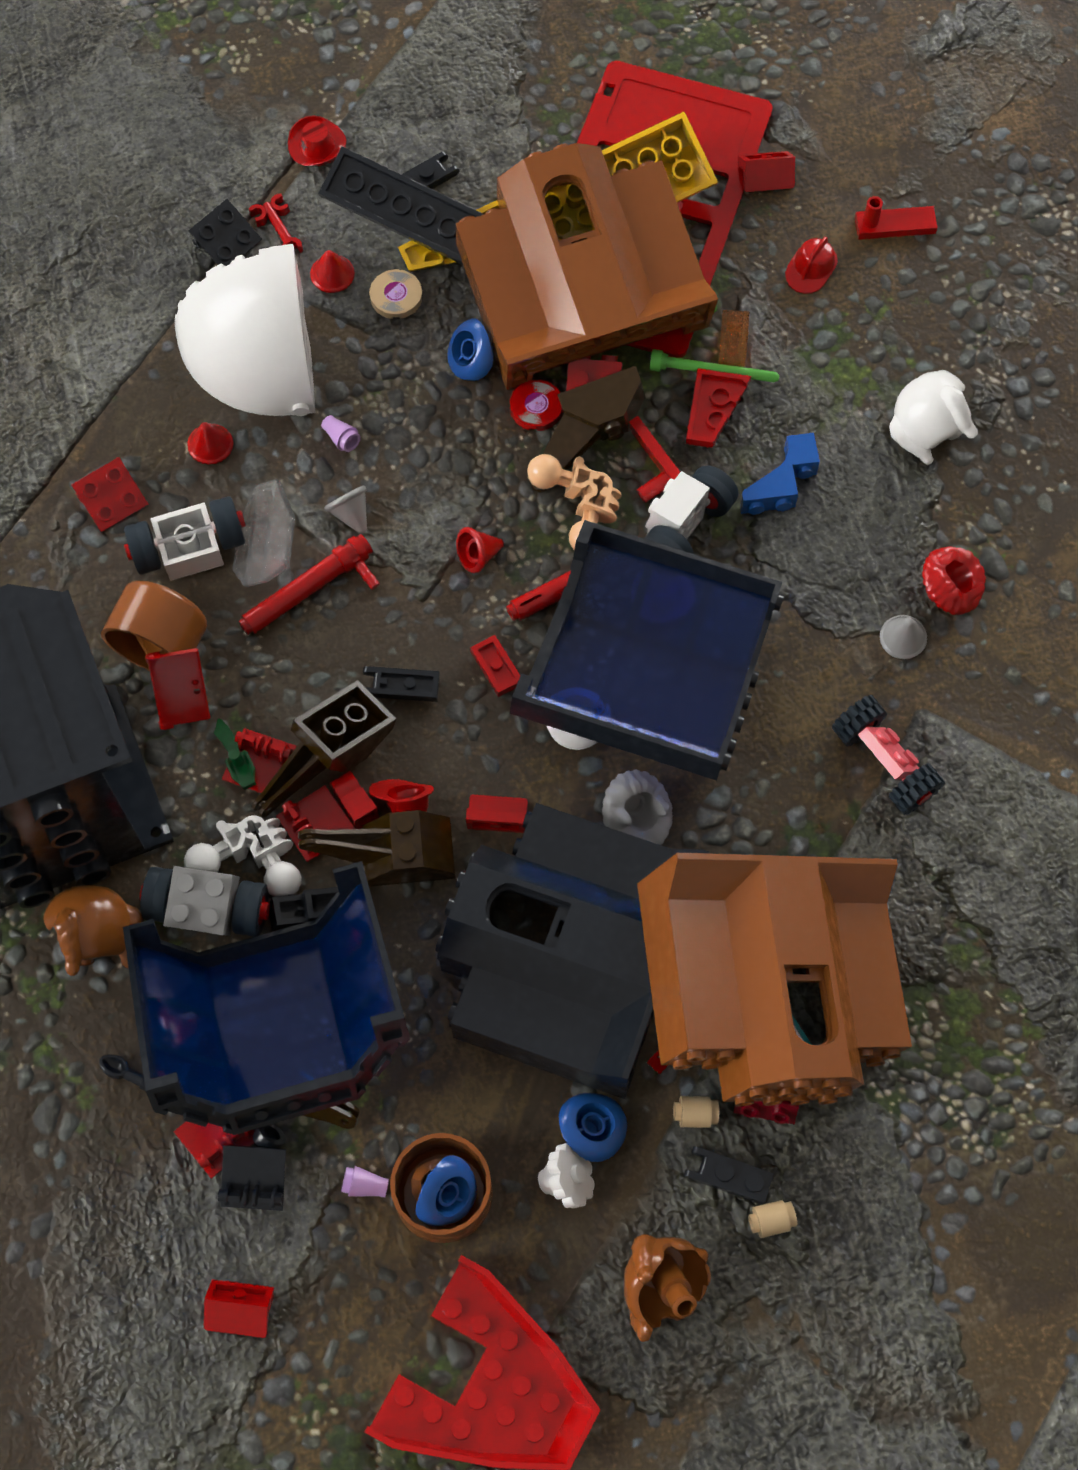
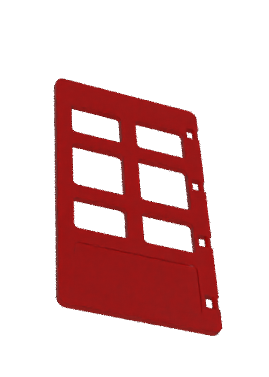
M612 61L606 67L600 87L595 95L577 143L594 146L601 144L612 146L675 115L685 112L714 174L728 178L718 206L690 199L681 201L683 207L680 212L683 218L711 226L699 260L704 279L711 286L744 193V170L738 166V155L758 153L773 107L766 99L621 61ZM606 87L614 89L611 97L603 95ZM682 328L627 345L652 352V349L663 350V353L668 354V357L682 358L688 351L694 332L684 335Z

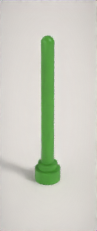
M652 349L650 371L660 372L661 369L666 370L668 367L697 372L699 368L751 376L752 380L777 382L779 380V374L774 371L668 357V354L663 353V350Z

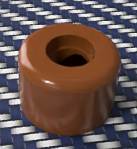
M133 581L125 586L101 631V637L117 654L135 665L149 670L145 658L148 653L160 651V654L197 648L206 631L207 620L196 604L175 590L150 581Z
M435 1133L415 1140L399 1155L391 1173V1196L399 1217L412 1233L424 1240L435 1243H450L466 1238L481 1226L491 1208L493 1188L488 1164L482 1153L471 1142L460 1136L448 1133ZM449 1155L458 1156L468 1163L476 1179L477 1196L473 1207L463 1219L450 1225L438 1227L421 1222L416 1215V1205L421 1192V1186L426 1181L427 1175L432 1172L444 1157Z

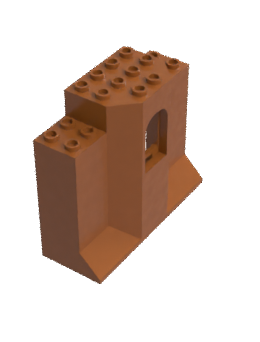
M564 143L554 147L551 151L544 153L537 151L528 155L527 158L521 160L497 178V202L500 208L490 209L485 215L478 217H464L456 223V245L483 324L488 333L490 344L493 347V353L506 390L516 388L520 384L532 380L533 374L675 329L682 328L685 335L710 326L718 297L704 279L662 160L658 162L647 161L638 168L631 170L621 169L610 176L600 146L580 143L568 145ZM562 184L577 186L582 192L595 230L559 240L545 202L547 192L553 187Z
M676 853L638 882L637 887L661 1065H673L675 1070L688 1069L692 1065H701L702 1069L718 1068L723 1102H735V1106H749L754 1104V1101H763V1105L773 1106L781 1104L782 1101L790 1100L791 1105L807 1104L810 1100H818L819 1104L825 1105L837 1102V1097L852 1095L854 1089L864 1085L861 1063L866 1062L867 1067L881 1066L885 1064L884 1060L898 1058L901 1056L900 1052L912 1047L887 907L898 865L897 859ZM792 968H805L806 974H793ZM787 982H819L827 1031L826 1039L822 1044L811 1045L804 1042L796 1034Z

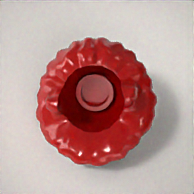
M948 546L933 550L925 559L922 572L923 584L926 586L927 596L932 602H935L937 607L952 615H963L974 610L979 605L985 590V570L980 564V560L971 551L961 547Z

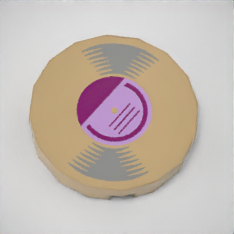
M394 269L383 272L371 283L369 291L372 307L385 318H406L415 313L422 302L421 283L415 275L405 270Z

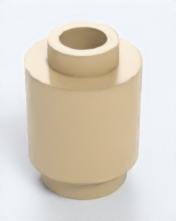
M680 1096L679 1102H674L673 1105L674 1121H679L680 1127L710 1128L711 1125H718L719 1102L718 1100H711L710 1096Z
M783 1200L755 1206L752 1209L753 1214L748 1215L752 1233H758L760 1238L789 1232L792 1227L797 1226V1217L791 1201L784 1203Z

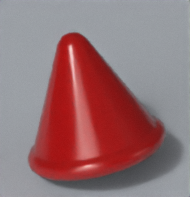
M331 250L325 251L312 265L310 271L312 283L316 288L326 293H336L345 290L350 286L355 276L352 263L347 258Z
M203 422L190 434L187 447L193 459L202 464L210 465L225 460L230 455L234 443L231 433L225 427Z
M472 527L462 528L456 539L458 558L462 566L470 573H479L504 546L502 539L477 531Z

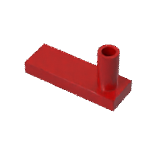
M872 196L867 200L865 211L855 213L858 240L936 234L938 228L934 206L882 210V199Z
M636 416L629 421L631 433L661 471L660 474L636 489L640 498L646 503L663 492L667 482L671 478L675 480L680 471L639 416Z

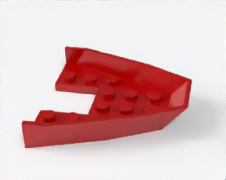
M461 1255L458 1260L459 1265L431 1317L482 1345L486 1350L456 1406L399 1374L371 1426H367L364 1432L393 1449L492 1468L570 1470L601 1409L559 1347L488 1269Z

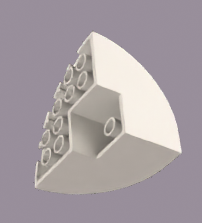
M287 244L259 249V255L246 259L243 255L235 257V260L230 265L219 264L207 271L206 278L201 282L195 281L186 290L184 300H180L178 303V312L175 314V331L181 357L195 381L211 396L222 403L245 412L269 416H305L309 413H316L311 347L305 322L303 290L294 245Z

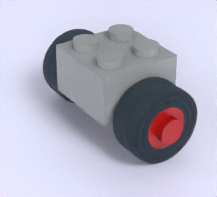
M174 866L173 869L151 867L141 886L140 910L143 919H153L154 921L164 923L163 926L230 936L232 926V930L236 934L255 937L261 934L265 920L269 916V892L267 885L264 883L242 881L239 885L240 877L231 874Z

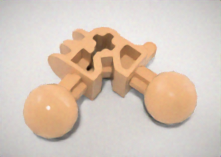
M541 454L530 461L527 473L532 485L539 489H549L557 484L566 487L564 497L575 499L581 496L583 498L578 504L575 514L582 516V520L575 523L569 532V543L573 550H575L576 540L584 520L596 524L598 522L613 523L616 521L617 516L614 512L619 509V502L617 500L621 498L622 494L613 487V482L606 473L589 469L584 464V459L580 456L576 457L573 461L572 472L562 469L557 458L549 454ZM594 548L593 553L597 552L599 549Z

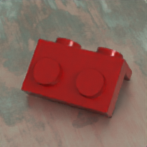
M602 355L601 360H590L591 356L568 363L566 391L622 371L623 362H617L618 356Z

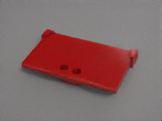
M194 648L160 654V651L148 653L145 658L149 666L159 716V728L162 730L172 729L174 725L210 719L198 649Z

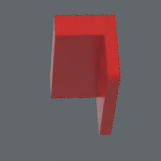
M781 151L738 155V166L744 170L743 190L745 192L794 188L795 156L790 152Z
M472 794L470 795L469 808H467L466 812L467 829L524 833L525 828L522 826L527 813L528 800L526 798Z
M212 1279L204 1298V1329L207 1331L265 1338L268 1333V1314L274 1299V1287Z

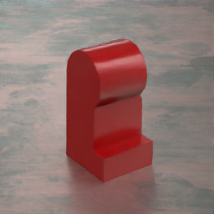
M351 771L330 782L334 794L355 829H361L362 825L379 818L376 805L369 798L363 787L361 788Z

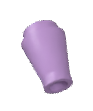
M332 415L327 416L322 421V429L327 432L339 450L350 452L358 446L360 435L355 427L336 419Z
M354 1166V1168L346 1167L341 1192L348 1193V1197H385L389 1179L380 1177L357 1166Z

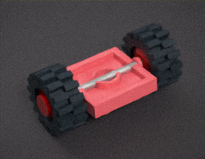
M873 695L865 696L861 701L858 700L855 702V705L848 707V710L840 715L841 717L834 721L832 729L847 747L860 742L862 739L895 780L903 779L898 783L897 787L893 788L888 796L903 815H908L917 810L919 806H923L945 784L943 778L931 764L927 763L920 768L917 766L919 763L918 759L909 750L905 751L898 743L900 738L891 728L878 727L885 720L887 712Z

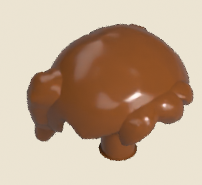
M98 885L74 886L57 894L47 906L43 917L46 928L51 930L54 927L61 952L65 957V970L70 976L77 975L80 971V966H89L94 963L93 959L104 956L119 955L122 966L128 969L123 927L144 921L137 907L126 903L112 889Z
M641 1234L634 1239L631 1247L632 1256L624 1272V1296L630 1310V1324L640 1341H649L653 1329L660 1327L662 1319L669 1318L679 1321L694 1313L697 1301L699 1302L704 1297L711 1280L710 1268L707 1264L709 1254L705 1249L695 1247L689 1241L677 1237L656 1238L652 1235Z

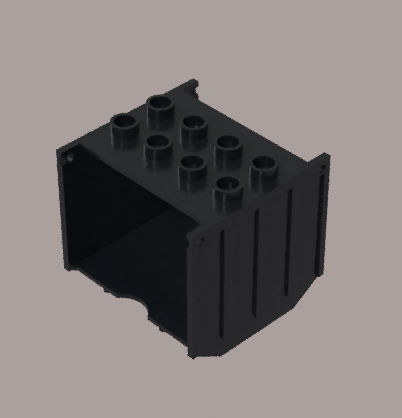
M7 584L0 587V909L18 902L22 908H33L50 901L55 896L53 889L74 880H76L79 886L97 884L111 875L110 866L172 843L174 839L115 684L105 685L101 678L69 590L60 592ZM157 829L162 831L159 837L152 836L153 831Z

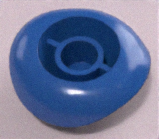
M477 318L466 320L456 328L450 339L447 353L451 371L458 378L468 381H476L486 376L493 364V347L490 344L484 325Z
M582 1093L568 1099L560 1108L559 1126L567 1144L580 1157L591 1162H601L611 1158L618 1152L626 1137L627 1119L621 1106L615 1100L602 1094Z
M455 1155L446 1156L427 1175L426 1181L421 1186V1192L416 1205V1215L421 1222L430 1226H446L460 1221L469 1213L476 1200L477 1183L471 1167L465 1160Z

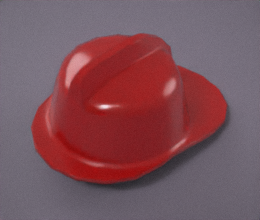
M826 236L822 239L812 238L804 242L789 262L785 271V277L789 287L794 291L809 294L820 290L835 270L838 263L837 254Z
M387 779L373 783L369 787L368 792L375 798L385 800L391 813L415 810L427 812L429 795L434 792V787L406 780Z

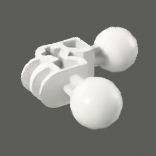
M251 815L237 824L226 823L222 820L218 821L216 827L224 840L214 846L205 843L195 844L187 850L184 857L185 868L218 872L221 861L233 856L235 861L239 863L246 859L250 849L258 868L264 866L266 869L264 884L267 885L270 895L273 897L294 895L301 885L299 870L293 864L281 861L280 856L292 848L293 842L285 839L287 831L284 828H278L280 825L278 818L264 821L259 816ZM256 831L264 848L261 847L258 838L252 832Z

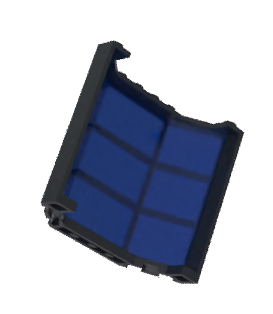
M584 520L576 540L567 586L564 587L562 597L530 675L521 674L512 696L510 714L717 781L720 771H727L737 739L732 738L734 732L740 733L745 718L740 715L741 709L747 711L752 694L747 693L748 688H755L759 672L754 670L773 611H780L784 595L779 593L782 582Z
M362 861L332 869L338 892L316 920L216 948L196 952L160 939L153 919L123 927L145 1091L155 1113L166 1115L168 1112L182 1115L184 1121L204 1127L208 1123L223 1127V1132L236 1135L360 1099L366 1092L365 1086L373 1076L379 1077L391 1063V1055L399 1046L404 1047L407 1044L410 1036Z

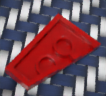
M698 368L686 444L713 448L751 382V376Z

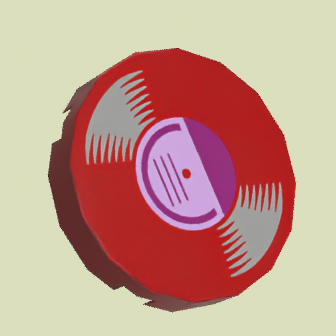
M529 380L520 384L513 391L510 398V413L515 423L527 430L537 429V431H544L553 427L561 419L563 411L557 395L560 394L559 389L550 382L543 380Z

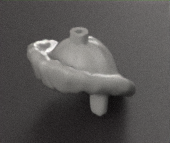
M628 770L625 773L618 774L605 790L602 808L603 824L606 827L662 845L672 826V803L663 784L659 783L655 776L650 775L646 771Z

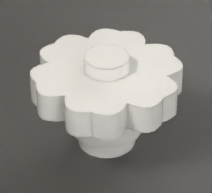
M567 1143L556 1146V1150L549 1154L547 1165L538 1175L541 1190L545 1194L554 1196L557 1200L562 1199L565 1208L574 1209L585 1206L586 1200L593 1197L595 1186L594 1180L590 1176L592 1174L590 1161L580 1157Z

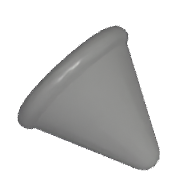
M360 486L327 504L324 510L334 515L359 534H364L367 531L366 487Z
M897 615L887 620L882 626L880 642L883 649L892 657L911 659L924 650L927 644V633L923 624L916 618L909 615Z

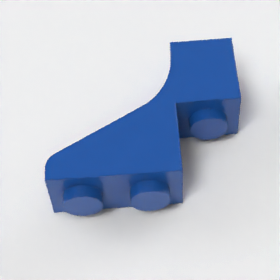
M814 433L786 437L784 462L742 492L741 514L749 513L756 515L768 510L786 511L796 507L798 491L795 477L806 479L817 475L820 463Z

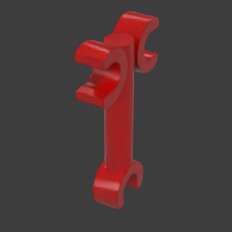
M282 194L274 195L271 198V202H265L263 205L255 204L249 208L251 217L260 214L259 217L255 218L257 227L265 225L269 219L281 238L282 245L293 244L300 253L303 252L300 239L291 237L279 217L285 216L290 212L288 204L278 206L284 202Z

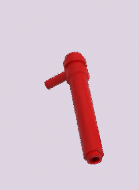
M362 534L356 537L351 536L346 540L345 545L335 547L331 550L332 554L241 616L242 619L238 621L241 628L247 635L257 633L344 572L349 573L354 568L371 590L380 585L379 581L364 563L369 559V555L373 553L369 542Z
M606 552L591 560L582 589L616 572L620 574L628 570L630 565L636 566L641 562ZM571 570L511 600L510 604L506 606L510 618L513 621L517 619L521 621L559 602L564 587L567 586Z

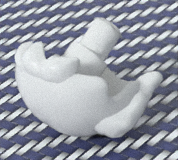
M945 370L927 372L912 380L897 397L894 416L889 426L891 437L902 448L920 458L926 465H930L933 462L931 449L944 440H954L963 433L968 438H975L978 430L972 422L971 412L962 392L965 390V385L958 377Z

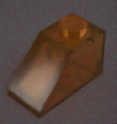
M722 310L718 364L745 367L749 311Z

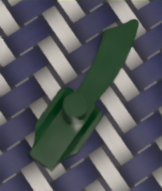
M218 718L214 735L228 751L229 758H226L225 763L232 779L244 790L255 786L256 769L248 751L240 752L238 743L234 741V734L224 721Z

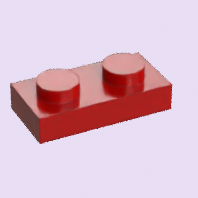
M495 635L470 647L471 654L498 697L516 688L521 675Z

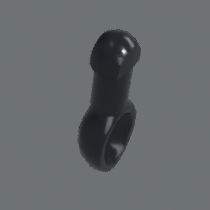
M109 1054L99 1059L100 1069L108 1077L118 1080L125 1079L138 1085L141 1090H145L143 1074L131 1069L125 1059Z

